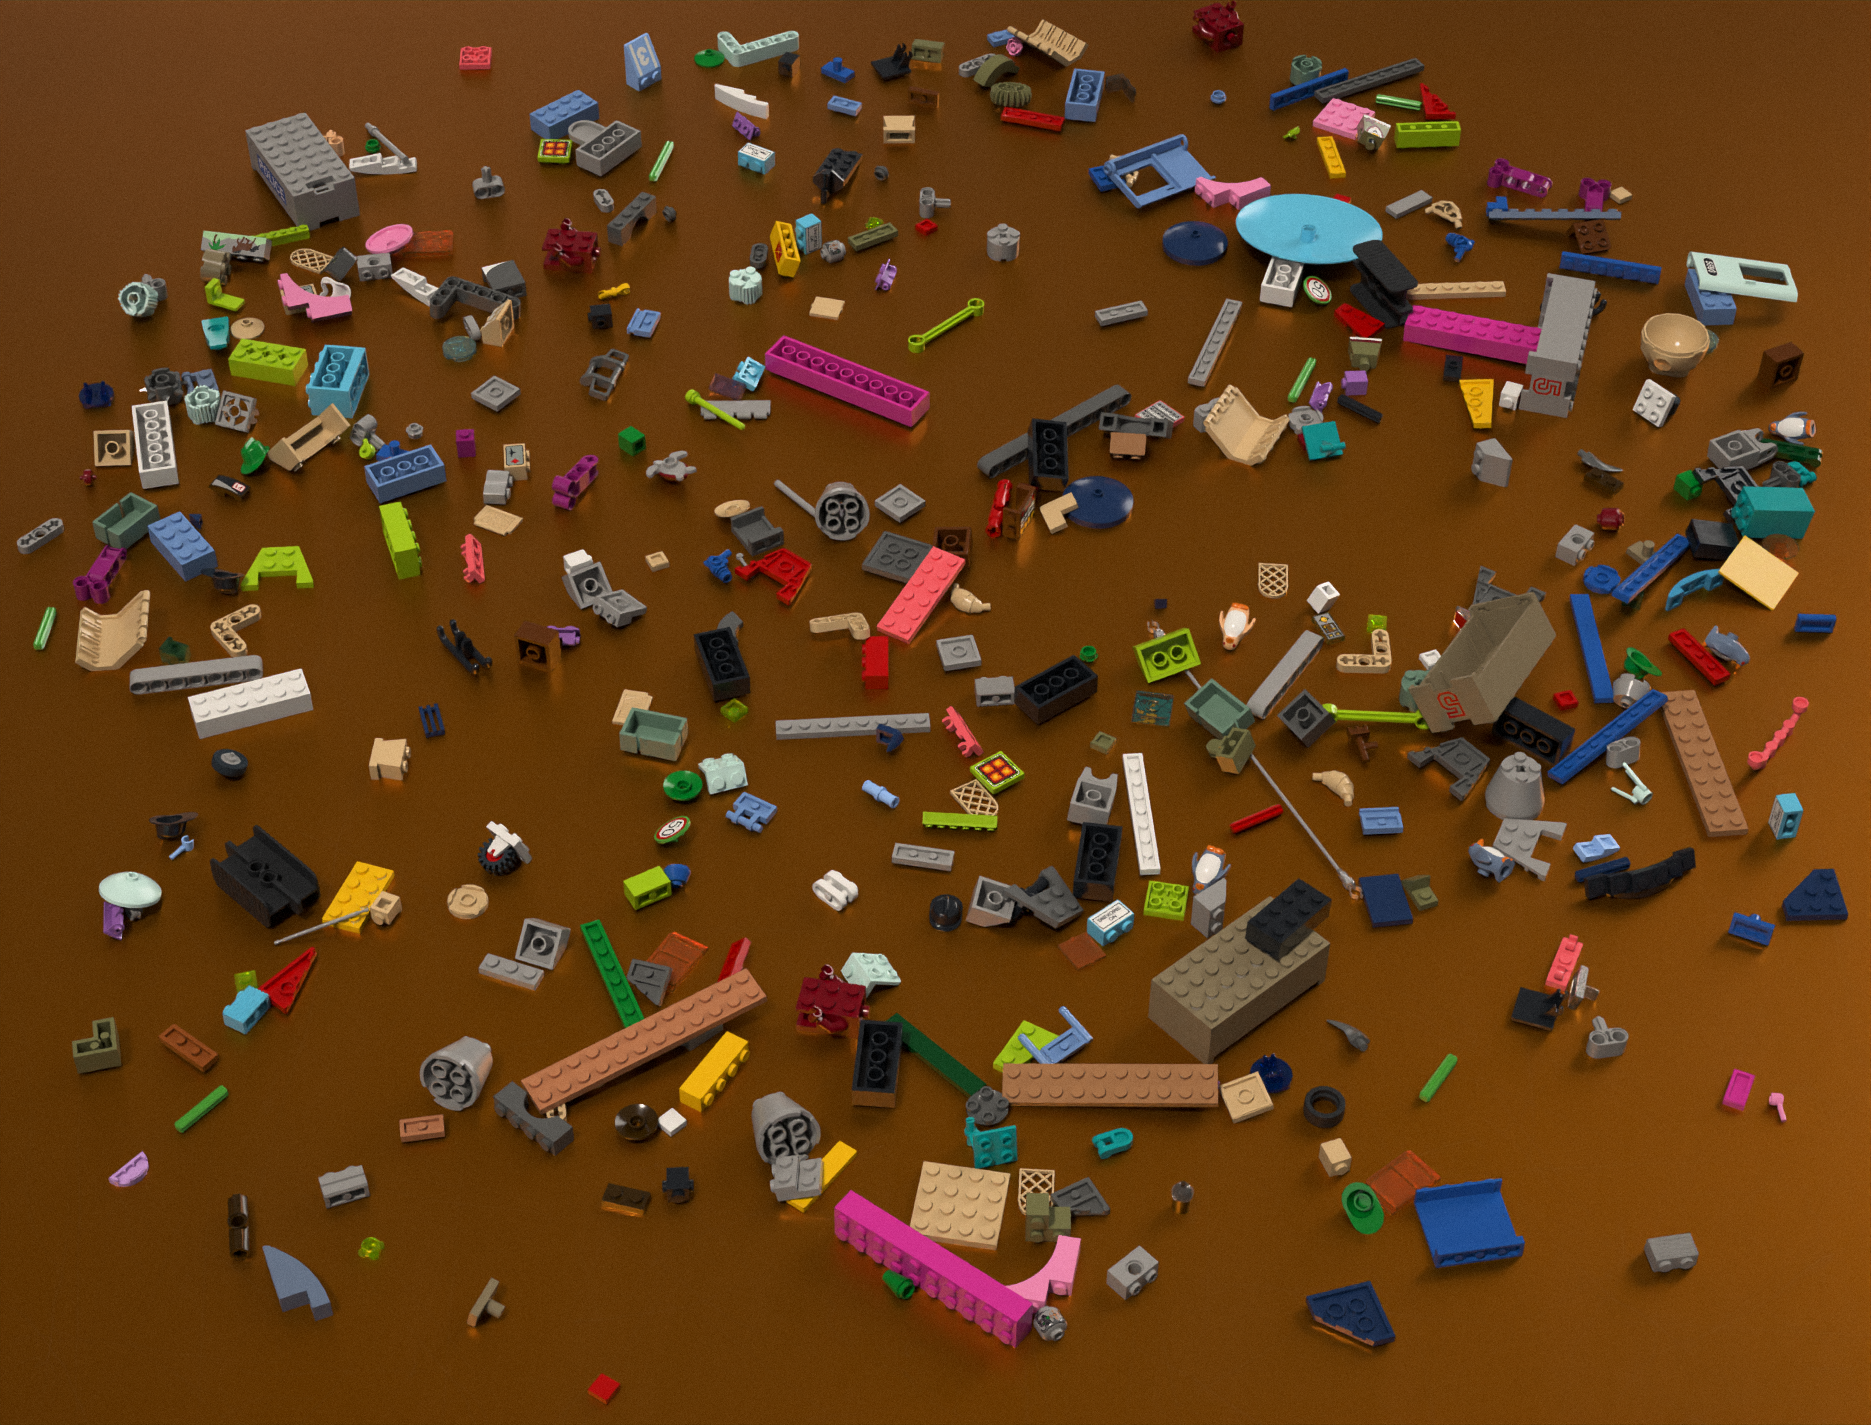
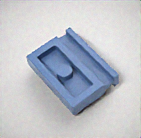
M637 308L627 327V334L631 332L637 336L650 338L661 318V313L645 309L640 311Z
M1399 807L1359 809L1363 835L1403 833L1404 827Z

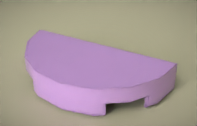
M143 1151L109 1177V1182L118 1187L132 1186L140 1182L147 1175L149 1169L147 1156Z

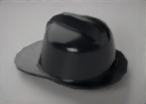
M206 568L201 570L203 575L212 577L215 589L224 594L237 593L240 577L244 576L242 573H232L221 569Z
M187 812L175 815H159L151 817L149 822L155 824L159 839H176L185 832L187 821L195 819L198 813Z
M945 894L939 895L932 900L929 920L933 928L942 932H950L960 925L963 906L959 898Z

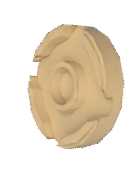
M462 885V888H455L449 894L447 900L450 913L457 918H476L488 908V896L484 889L477 885Z

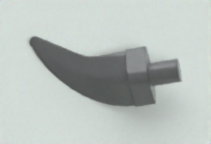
M1580 449L1577 453L1582 458V462L1605 471H1623V469L1603 463L1591 452L1586 453Z
M1327 1020V1022L1342 1029L1353 1046L1361 1051L1367 1050V1044L1370 1040L1364 1033L1348 1024Z

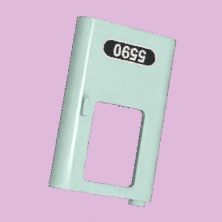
M1692 251L1688 254L1687 267L1695 268L1699 279V289L1797 302L1798 291L1790 268L1786 264ZM1742 274L1780 279L1781 281H1786V285L1745 280Z

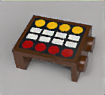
M1022 483L1017 485L1016 510L1007 507L1003 508L1002 536L1020 540L1035 515L1036 487Z

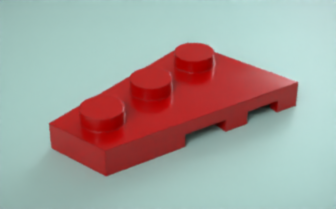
M1346 303L1334 311V316L1344 326L1350 327L1355 336L1374 338L1385 329V323Z

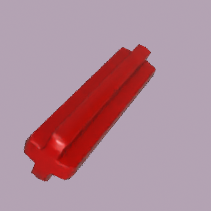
M1277 804L1230 824V829L1235 834L1283 814L1282 806Z

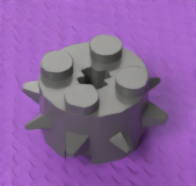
M158 368L153 370L150 376L144 378L146 387L140 389V391L147 392L148 400L152 403L167 401L168 405L179 404L184 394L182 385L188 383V381H181L180 373L177 371H170L169 368Z

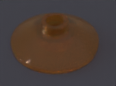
M1783 534L1768 535L1762 542V548L1780 560L1794 558L1799 551L1798 543L1793 538Z

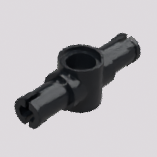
M1040 876L1031 886H1028L1026 889L1021 887L1020 889L1029 897H1032L1042 892L1049 885V881L1044 876ZM1015 901L1011 920L1007 924L1012 925L1021 914H1024L1026 911L1029 913L1033 911L1027 907H1019L1018 902Z

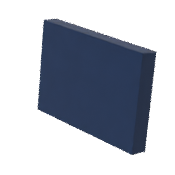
M1399 874L1359 878L1358 883L1362 889L1363 899L1373 928L1413 923V917Z

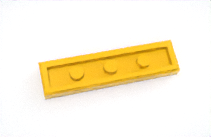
M1317 137V145L1330 179L1346 178V171L1333 137Z
M841 1141L822 1159L821 1194L857 1156L855 1149ZM820 1195L786 1200V1203L805 1213Z

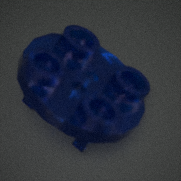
M105 381L90 385L83 383L84 387L79 393V399L84 408L90 409L92 407H108L111 405L114 391Z
M1274 1053L1271 1054V1057L1263 1055L1261 1059L1252 1064L1250 1074L1258 1071L1268 1093H1278L1290 1088L1293 1078L1292 1069L1285 1061L1276 1058Z

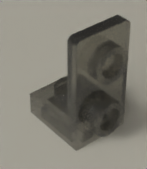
M1123 73L1106 77L1105 90L1107 93L1122 90L1131 103L1135 101L1136 89Z

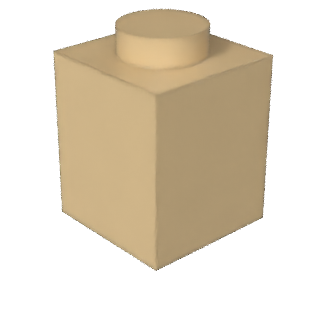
M1341 1138L1320 1145L1319 1159L1329 1177L1343 1175L1350 1171L1352 1157Z

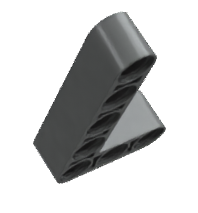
M452 276L448 277L430 298V316L435 319L443 318L456 301L492 313L494 309L509 299L512 300L513 318L516 320L521 316V301L516 297Z

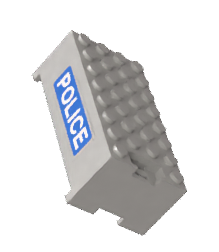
M299 113L295 116L282 118L275 122H269L265 125L245 130L253 170L258 171L296 224V227L307 224L309 231L320 228L319 222L338 217L339 221H343L360 215L354 176L306 113ZM328 188V190L317 193V191Z

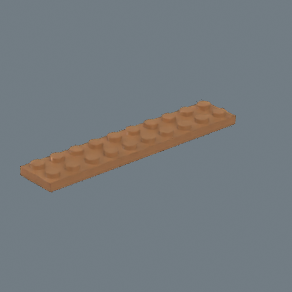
M1695 691L1661 692L1668 696V701L1660 707L1708 837L1747 834L1748 826Z
M1003 1063L1002 1097L1008 1099L1009 1106L1218 1107V1064Z

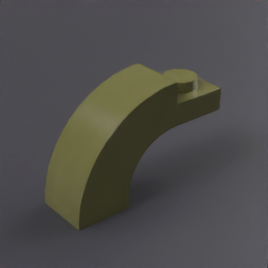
M1003 54L994 55L982 64L973 80L983 86L992 87L1000 75L1005 72L1018 73L1020 68L1015 65L1012 59Z

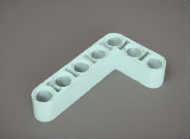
M788 31L740 45L729 32H720L717 35L718 50L724 54L725 58L734 67H742L799 49V34L796 31Z

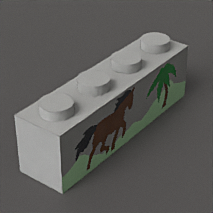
M203 231L201 250L205 252L206 249L230 252L231 259L232 256H236L239 260L247 261L248 258H252L253 261L263 262V260H269L272 241L262 237Z

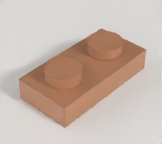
M443 1114L399 1120L401 1142L445 1137Z

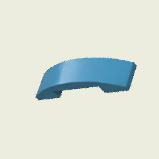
M1720 569L1697 572L1679 581L1668 595L1665 610L1669 611L1680 606L1684 596L1703 587L1710 591L1722 585L1724 577L1718 573Z

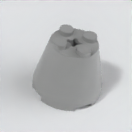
M835 482L826 486L816 504L815 520L818 528L828 535L829 538L835 540L852 539L869 522L870 514L867 501L852 484Z
M1516 752L1514 755L1506 757L1486 788L1485 800L1489 811L1502 820L1504 818L1521 820L1537 818L1541 814L1545 802L1541 765L1523 752Z
M464 1036L462 1039L432 1053L422 1063L420 1068L422 1086L427 1087L435 1097L434 1101L444 1108L460 1111L471 1106L478 1099L492 1068L491 1047L487 1043H482L475 1038Z
M783 1092L766 1095L753 1103L751 1118L756 1147L761 1158L770 1164H776V1159L779 1157L798 1155L800 1161L806 1160L815 1144H819L821 1137L820 1126L814 1116L787 1097Z

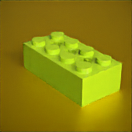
M242 338L228 359L232 376L296 386L308 367L306 349Z
M401 501L379 506L383 534L398 579L420 575V567H422L421 558L418 556L420 554V547L418 543H415L416 536L415 532L411 531L410 519L407 520V509L402 507Z

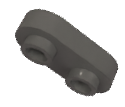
M757 243L752 246L750 254V265L752 267L761 269L766 266L768 257V246L766 244Z

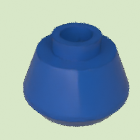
M670 864L663 870L671 881V887L681 888L685 885L691 874L689 867L682 864Z

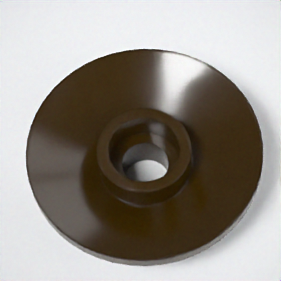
M644 1104L628 1105L621 1109L615 1118L617 1132L629 1140L645 1139L652 1135L658 1126L656 1112Z

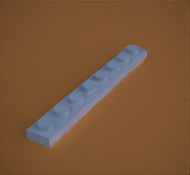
M1492 209V212H1489V220H1620L1621 212H1617L1618 209H1608V212H1601V209H1591V212H1584V209H1575L1574 212H1568V209H1558V212H1551V209H1542V212H1535V209H1525V212H1519V209H1509V212H1502V209Z

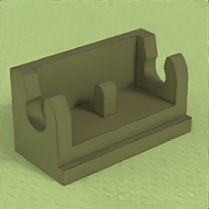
M915 39L912 43L911 52L913 57L911 59L941 63L944 56L943 49L945 43Z

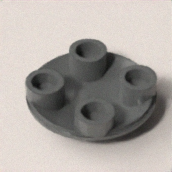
M989 1086L982 1087L980 1091L973 1094L966 1102L967 1115L973 1117L975 1123L980 1125L997 1124L1006 1117L1009 1111L1008 1099L1002 1097V1093L992 1090Z

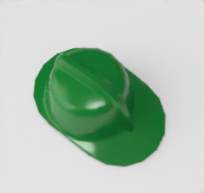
M253 437L249 438L240 451L244 461L241 466V473L249 474L256 470L264 461L270 447L264 446Z
M1632 647L1626 649L1627 657L1624 661V668L1629 674L1635 675V679H1642L1649 673L1655 676L1662 675V672L1643 653Z
M1361 1182L1351 1183L1344 1189L1341 1201L1355 1229L1363 1234L1377 1232L1384 1223V1212L1374 1191L1370 1186Z

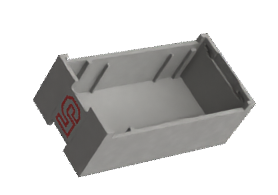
M1551 273L1547 274L1538 328L1542 330L1537 351H1529L1525 374H1530L1532 377L1529 390L1522 389L1519 404L1520 410L1567 418L1568 411L1572 412L1576 394L1574 390L1577 389L1597 294V288H1594L1595 281Z

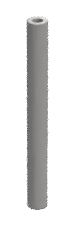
M780 480L775 481L774 485L815 517L814 507Z

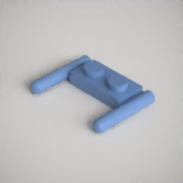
M1065 1006L1059 1008V1013L1072 1028L1045 1045L1040 1051L1025 1034L1022 1033L1018 1036V1040L1039 1064H1060L1094 1039Z

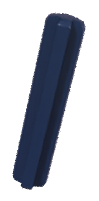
M1628 857L1619 858L1575 872L1574 877L1577 882H1583L1584 878L1599 873L1610 874L1628 869L1631 862Z

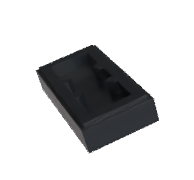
M1446 355L1444 381L1459 382L1462 371V356Z

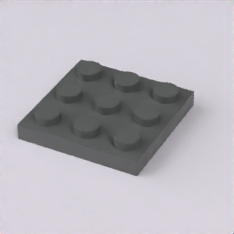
M884 531L862 563V570L908 583L932 549V545Z

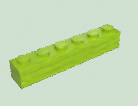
M306 224L269 233H261L254 237L267 238L272 241L271 246L309 239L310 233Z
M923 811L922 824L925 827L937 825V828L950 826V829L962 827V829L966 830L972 827L974 830L987 828V831H994V829H997L998 816Z

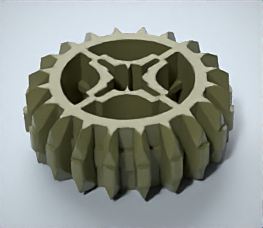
M1003 82L994 84L991 87L990 97L991 101L996 105L1018 107L1030 103L1032 92L1031 88L1025 84Z

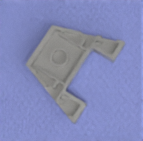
M1504 818L1492 848L1497 849L1505 857H1509L1514 862L1522 865L1525 871H1532L1537 874L1538 879L1541 881H1545L1550 869V863L1531 858L1540 835L1561 841L1567 823Z

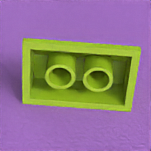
M1182 628L1132 647L1147 683L1201 664L1189 628Z

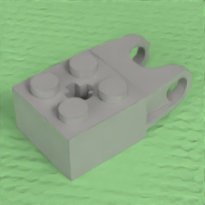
M1759 428L1747 431L1737 430L1710 440L1707 457L1719 469L1743 466L1748 470L1773 458L1778 451V447L1775 443H1761L1764 432Z
M1085 767L1080 778H1078L1070 802L1067 820L1080 824L1088 822L1107 825L1114 803L1118 774L1113 773L1107 779H1097L1092 775L1091 768Z

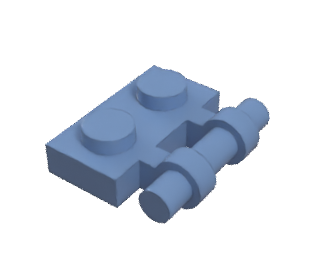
M743 792L733 803V809L736 810L735 813L729 810L726 813V818L730 819L734 824L746 826L747 830L760 833L763 826L758 823L767 824L777 813V806ZM744 815H747V816H749V817H751V818H750V819H747V818H745V817H743V816H744Z

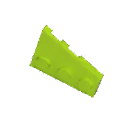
M1023 1020L993 1062V1069L1003 1073V1063L1030 1064V1061L1034 1059L1018 1040L1020 1034H1025L1039 1051L1059 1036Z

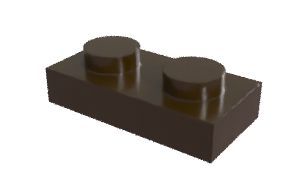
M1594 467L1584 476V481L1612 497L1622 490L1624 486L1623 482L1597 467Z
M608 1183L601 1202L602 1206L644 1215L651 1199V1193Z

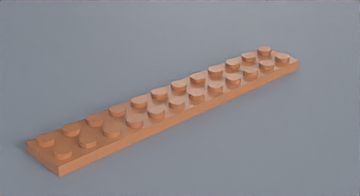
M744 969L521 1080L522 1086L539 1113L543 1115L767 1002V996L749 971Z

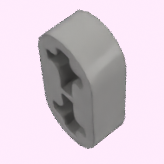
M605 189L595 190L593 196L598 208L606 213L613 211L614 201Z
M473 316L463 317L465 329L471 340H481V333Z

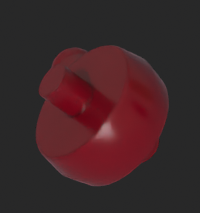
M90 469L84 470L83 476H80V480H84L85 486L93 485L94 480L97 479V475H93L94 473Z

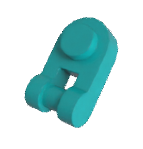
M1796 461L1788 463L1801 476L1799 487L1806 485L1807 482L1812 483L1816 481L1817 477L1813 471L1809 472Z
M1118 1128L1094 1136L1092 1143L1094 1147L1098 1148L1100 1158L1107 1159L1112 1154L1129 1149L1133 1143V1135L1128 1129Z

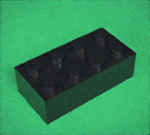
M1032 418L1028 428L1029 485L1042 490L1064 492L1069 480L1067 422Z
M726 627L694 634L695 653L713 701L750 694V676L731 628Z
M1072 655L1015 686L1014 703L1035 723L1040 724L1095 694L1098 686V675L1075 655Z
M1515 696L1500 714L1499 719L1493 723L1492 733L1553 767L1570 754L1575 728Z
M1083 822L1073 881L1074 897L1113 902L1123 826Z
M1298 878L1247 922L1245 939L1276 960H1279L1329 917L1332 899Z
M860 1020L852 1083V1105L895 1108L903 1043V1022Z

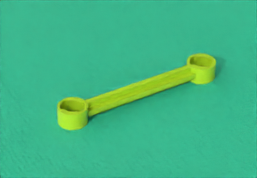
M979 298L970 299L968 307L923 335L910 336L908 339L909 351L921 353L925 350L926 343L970 316H981L984 313V301Z
M1333 704L1322 705L1331 713L1330 715L1336 722L1337 720L1415 723L1419 729H1429L1425 719H1420L1423 718V715L1419 709L1415 713L1338 710Z

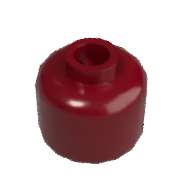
M1603 508L1601 514H1597V524L1601 526L1603 531H1618L1624 526V512H1621L1619 508Z

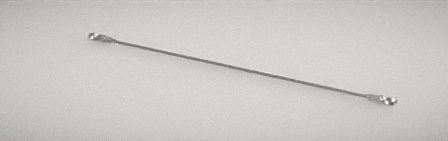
M1152 620V626L1158 627L1157 630L1151 629L1149 627L1150 623L1147 622L1148 631L1153 633L1154 638L1165 635V632L1159 629L1157 622ZM1188 669L1184 670L1198 689L1202 688ZM1251 753L1250 758L1337 870L1342 885L1346 890H1350V897L1358 899V895L1351 893V890L1354 889L1360 892V898L1363 899L1362 889L1355 886L1354 879L1339 868Z

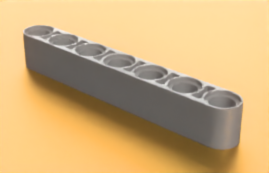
M1308 630L1300 636L1249 699L1246 706L1251 709L1254 716L1261 719L1267 717L1320 651L1324 643V637Z
M257 655L135 669L130 672V691L134 694H148L254 681L263 676L262 659Z

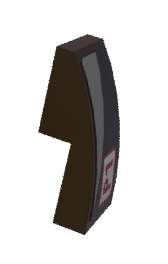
M218 475L208 487L223 497L228 494L239 502L242 501L251 489L249 485L224 475Z

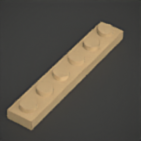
M1503 281L1418 284L1416 288L1407 290L1406 298L1407 300L1505 297L1506 289Z

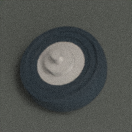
M220 749L214 753L211 765L215 771L222 775L238 777L245 773L248 760L237 751Z

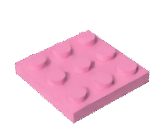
M1333 98L1314 119L1313 126L1356 140L1358 137L1357 125L1362 116L1365 114L1374 118L1375 111Z

